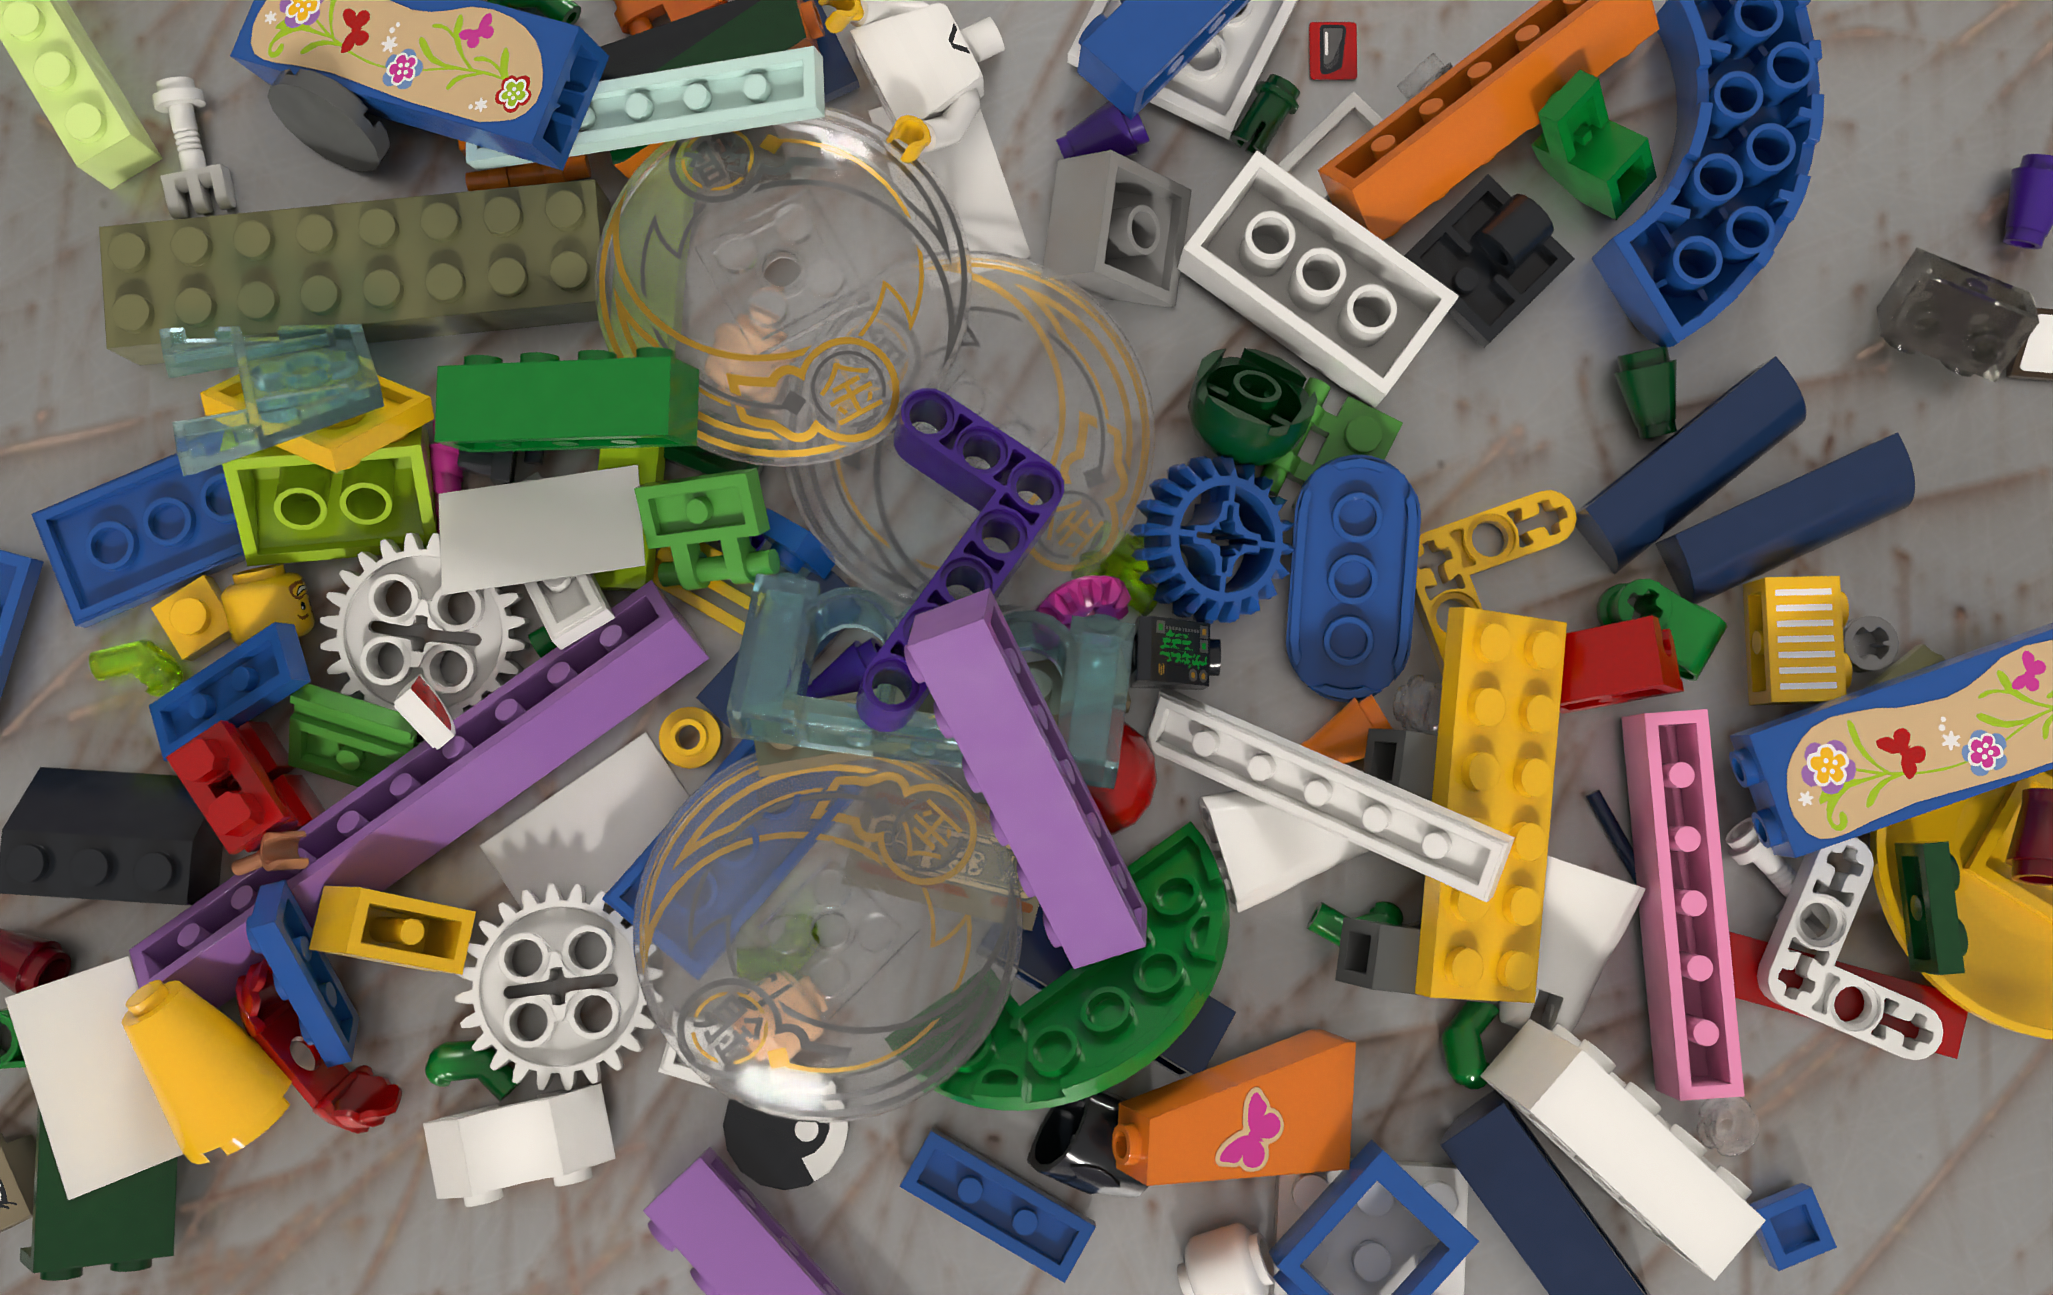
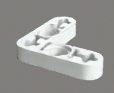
M1855 837L1806 854L1759 964L1757 980L1760 990L1765 997L1778 1005L1902 1058L1920 1060L1929 1057L1936 1052L1943 1037L1942 1022L1935 1011L1920 1002L1834 966L1872 876L1874 862L1871 851L1864 842ZM1830 852H1843V858L1851 862L1848 873L1837 872L1834 875L1835 867L1827 863V857ZM1815 883L1829 886L1828 889L1841 891L1839 900L1830 895L1813 892ZM1813 903H1820L1829 912V928L1820 937L1811 939L1802 931L1800 917L1807 906ZM1791 940L1797 945L1817 950L1815 958L1801 955L1800 952L1788 949ZM1782 968L1786 970H1793L1795 968V973L1803 977V983L1799 989L1789 987L1786 990V984L1778 980ZM1855 986L1863 995V1011L1854 1020L1845 1022L1835 1012V998L1844 988ZM1883 1012L1905 1021H1911L1913 1025L1919 1027V1034L1916 1039L1904 1038L1901 1032L1879 1024Z

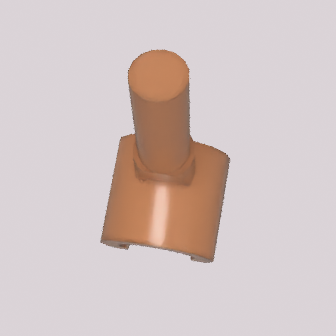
M306 832L265 833L261 840L260 850L234 861L231 865L232 872L240 876L262 867L266 871L305 869L309 864V858H299L298 844L301 838L306 837Z

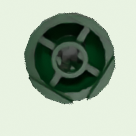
M1226 348L1213 351L1202 359L1190 391L1188 410L1194 434L1209 451L1220 457L1233 458L1234 464L1260 466L1276 462L1294 449L1305 435L1317 404L1315 391L1309 397V394L1303 389L1307 378L1299 369L1280 357L1244 348L1241 358H1223Z

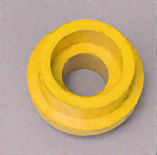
M683 707L673 711L665 718L659 731V745L662 753L672 764L681 768L695 769L708 764L718 754L722 743L721 728L717 720L709 712L697 707ZM694 726L699 731L700 740L696 747L687 750L681 746L679 734L683 728Z

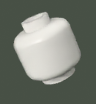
M1241 1223L1229 1224L1193 1236L1186 1244L1185 1262L1177 1266L1178 1279L1183 1294L1268 1295L1269 1285L1276 1282L1273 1279V1276L1276 1274V1267L1269 1254L1270 1248L1266 1239L1260 1232L1253 1234L1249 1228Z

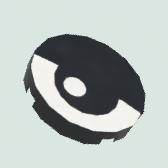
M789 1061V1064L793 1066L816 1069L802 1062ZM766 1064L753 1072L755 1079L765 1086L788 1081L820 1083L824 1077H829L827 1074L806 1073L784 1067L771 1070L770 1064ZM746 1078L737 1088L756 1099L797 1110L820 1112L848 1110L847 1101L812 1102L780 1096L792 1092L817 1096L843 1095L834 1079L825 1090L820 1091L791 1089L765 1094L754 1090L748 1084ZM732 1095L728 1101L723 1122L727 1151L739 1170L759 1185L780 1190L809 1186L829 1173L845 1149L850 1128L849 1117H799L774 1112L751 1104L735 1095Z

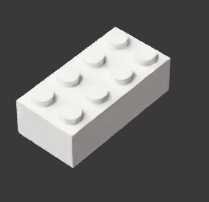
M1259 151L1254 153L1184 246L1177 268L1353 397L1373 408H1376L1388 394L1459 297Z
M1529 1019L1480 1076L1650 1233L1715 1281L1766 1221L1746 1202L1752 1191L1727 1169L1720 1165L1716 1168L1704 1157L1707 1149L1691 1134L1677 1124L1671 1126L1658 1115L1662 1109L1661 1106L1632 1082L1626 1084L1612 1071L1616 1067L1615 1063L1586 1039L1581 1042L1559 1024L1550 1031Z

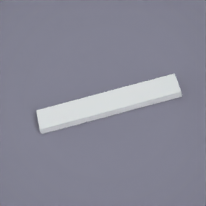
M1168 688L1159 692L1145 738L1152 753L1484 902H1488L1494 896L1515 837Z

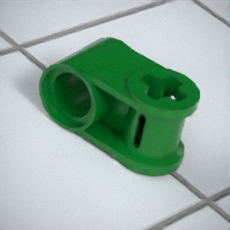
M1636 579L1629 583H1620L1609 587L1600 596L1596 606L1597 618L1601 626L1632 620L1634 610L1641 614L1640 618L1651 615L1658 617L1661 630L1668 628L1671 630L1680 678L1689 681H1696L1727 629L1726 622L1713 612L1687 601L1659 582L1651 579ZM1635 597L1637 600L1633 607L1627 602L1629 598Z

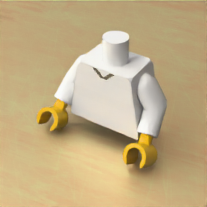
M818 0L821 6L830 5L837 9L825 21L826 28L830 32H841L849 22L854 27H857L850 31L855 55L893 125L885 141L888 144L893 140L901 141L905 148L900 158L903 164L906 166L913 165L912 161L918 159L922 152H931L961 141L981 107L980 99L984 95V80L978 63L1005 50L1000 32L990 16L959 30L945 3L938 2L929 5L925 1Z

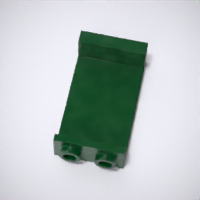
M38 1106L31 1247L20 1248V1262L32 1273H40L41 1280L60 1281L81 1277L83 1275V1267L110 1264L111 1271L132 1272L152 1267V1259L174 1256L178 1157L68 1200Z

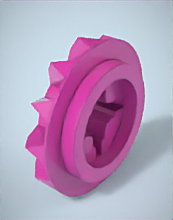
M1096 575L1076 578L1057 587L1040 603L1035 610L1033 622L1039 637H1045L1049 645H1059L1066 642L1069 646H1074L1082 639L1090 638L1094 640L1096 634L1102 631H1111L1115 627L1114 621L1123 619L1129 613L1127 604L1130 602L1131 597L1125 583L1119 578Z

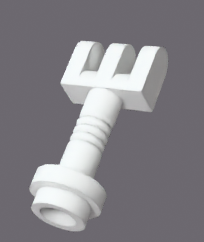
M170 77L157 81V92L152 95L154 109L161 113H169L181 166L180 172L160 175L170 215L173 219L189 216V207L185 194L187 192L190 194L192 206L198 215L211 213L213 205L209 188L212 187L220 209L235 208L236 197L229 168L222 164L207 166L202 145L200 144L201 140L194 111L204 107L206 104L203 91L196 88L194 79L189 77Z
M1752 817L1741 821L1726 836L1725 841L1730 846L1729 855L1739 865H1747L1754 862L1787 898L1797 872L1793 870L1782 856L1774 855L1772 848H1766L1761 843L1754 829ZM1815 883L1813 892L1830 895L1839 900L1841 891L1828 889L1829 886ZM1810 904L1801 913L1800 926L1804 934L1809 938H1817V935L1805 923L1808 918L1824 932L1829 928V912L1822 904ZM1781 911L1775 916L1777 920L1781 914Z

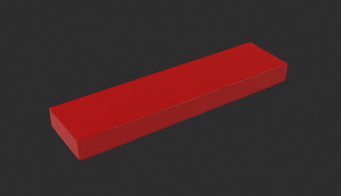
M1729 931L1735 998L1806 1017L1772 1002L1760 990L1757 972L1768 942ZM1788 948V949H1790V950H1793V951H1796V952H1800L1801 955H1805V956H1808V957H1811V958H1815V955H1813V954L1806 953V952H1802V951L1795 950V949H1792V948ZM1836 961L1834 966L1920 1002L1935 1011L1943 1027L1942 1042L1935 1053L1955 1059L1958 1058L1968 1015L1966 1010L1943 995L1937 988ZM1782 968L1779 973L1778 980L1786 984V990L1789 987L1797 989L1801 987L1803 977L1795 973V968L1793 970ZM1855 986L1844 988L1835 998V1012L1842 1021L1854 1020L1863 1011V995ZM1884 1012L1879 1022L1881 1025L1901 1032L1904 1038L1916 1039L1919 1034L1920 1028L1913 1025L1911 1021H1905Z

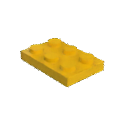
M299 344L200 392L205 415L335 473L356 466L362 458L390 443L405 439L411 431L434 419L430 396L303 344Z

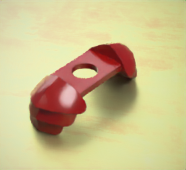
M266 958L259 963L250 965L247 975L238 976L235 987L238 1009L248 1035L256 1040L266 1054L292 1081V1085L313 1108L312 1112L327 1123L356 1134L368 1132L370 1127L383 1124L386 1116L396 1113L402 1096V1090L398 1085L391 1084L386 1077L374 1076L371 1067L367 1065L359 1066L351 1072L343 1064L327 1068L315 1045L310 1046L304 1041L300 1031L299 1017L290 1001L282 1000L278 995L274 985L273 971ZM291 1041L301 1042L310 1049L315 1060L314 1070H306L295 1062L290 1052Z

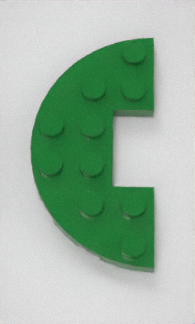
M1191 821L1127 866L1147 907L1146 947L1076 969L1071 968L1020 1006L1006 989L999 1009L980 1041L957 1066L929 1088L955 1101L979 1108L1002 1111H1027L1051 1108L1076 1102L1105 1091L1146 1067L1172 1045L1199 1013L1215 985L1224 961L1230 928L1229 901L1223 877L1210 847ZM991 969L976 989L959 1004L924 1024L896 1032L885 1042L894 1053L913 1041L933 1022L939 1020L933 1029L919 1042L896 1056L897 1058L901 1057L920 1044L933 1031L949 1024L966 1012L990 987L980 1012L967 1032L937 1063L916 1077L920 1082L925 1083L951 1063L975 1037L991 1011L1002 982ZM980 973L964 983L954 994H949L916 1019L942 1008L958 997ZM967 1019L951 1030L926 1042L921 1048L900 1062L912 1073L939 1053L959 1032Z

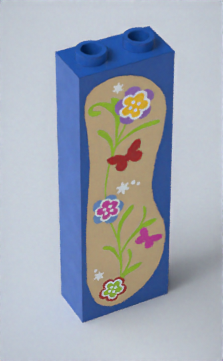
M254 0L230 57L268 84L272 85L283 70L291 69L293 75H296L300 69L316 71L337 81L357 95L368 108L366 113L562 171L610 57L580 26L483 0Z
M2053 623L1729 735L1734 747V751L1729 753L1730 764L1740 785L1744 788L1749 787L1757 808V811L1752 813V822L1761 843L1766 848H1772L1774 855L1797 858L2053 769Z

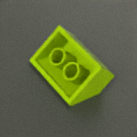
M427 423L411 431L405 439L390 443L362 458L356 466L337 473L229 426L221 462L247 567L358 557L357 554L361 551L370 552L375 556L382 555L380 541L384 539L393 540L401 551H404L406 533L419 534L424 548L427 549L432 534L438 533Z

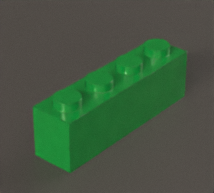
M660 347L638 348L634 358H617L616 353L605 350H581L578 352V360L560 361V357L554 354L526 352L520 354V362L503 363V359L489 355L464 356L463 365L437 366L434 442L466 452L697 446L699 369L676 359V352L674 350Z

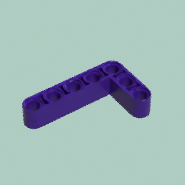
M921 388L913 391L905 398L894 432V447L897 454L906 463L980 511V513L867 666L856 697V709L860 719L868 727L879 732H893L903 728L930 693L925 682L917 683L912 677L904 654V647L908 644L915 615L956 601L947 590V587L952 585H962L973 593L990 588L996 600L1048 528L1064 494V480L1061 473L1050 462L946 393L935 388ZM926 422L935 427L938 432L933 434L918 431L912 424ZM979 457L985 460L990 465V468L977 469L972 467L965 458ZM1018 492H1032L1042 500L1043 504L1031 505L1025 502ZM997 538L1002 540L1009 547L1010 552H994L984 544L983 539ZM880 684L894 685L903 692L905 701L898 704L884 703L875 696L873 688Z

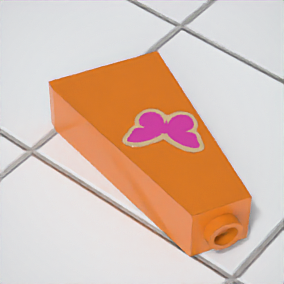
M1310 1029L1120 1102L1118 1125L1114 1128L1112 1134V1150L1116 1159V1169L1146 1186L1349 1170L1356 1042L1322 1029Z

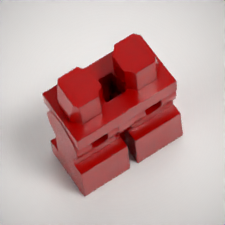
M220 720L166 757L229 854H238L244 849L248 853L260 850L261 840L265 833L298 831L326 811L303 775L288 774L296 767L288 765V753L268 722L247 721L239 728H236L233 723Z

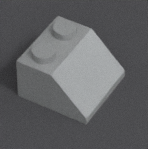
M1113 150L1058 160L1041 279L1053 280L1082 296L1160 307L1176 306L1180 270L1177 268L1184 248L1191 189Z

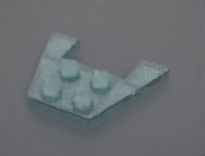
M362 325L279 326L277 330L279 337L244 338L240 326L216 327L214 330L215 338L187 339L184 328L159 329L163 359L169 378L238 367L246 409L172 422L176 451L183 476L199 473L383 407L384 402L380 383Z

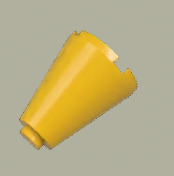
M154 980L138 989L127 1000L125 1005L129 1010L122 1019L123 1028L178 1146L190 1162L194 1164L209 1163L210 1161L203 1153L218 1147L227 1156L242 1149L268 1130L290 1106V1103L283 1095L288 1090L290 1084H292V1081L266 1054L256 1040L248 1035L244 1028L182 982L174 980L163 984L161 980Z

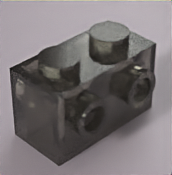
M1920 248L1915 249L1876 308L1880 337H1883L1886 343L1894 349L1906 354H1915L1918 351L1940 360L1947 369L1958 375L1971 377L1976 374L1993 382L1997 381L2040 322L2031 292Z

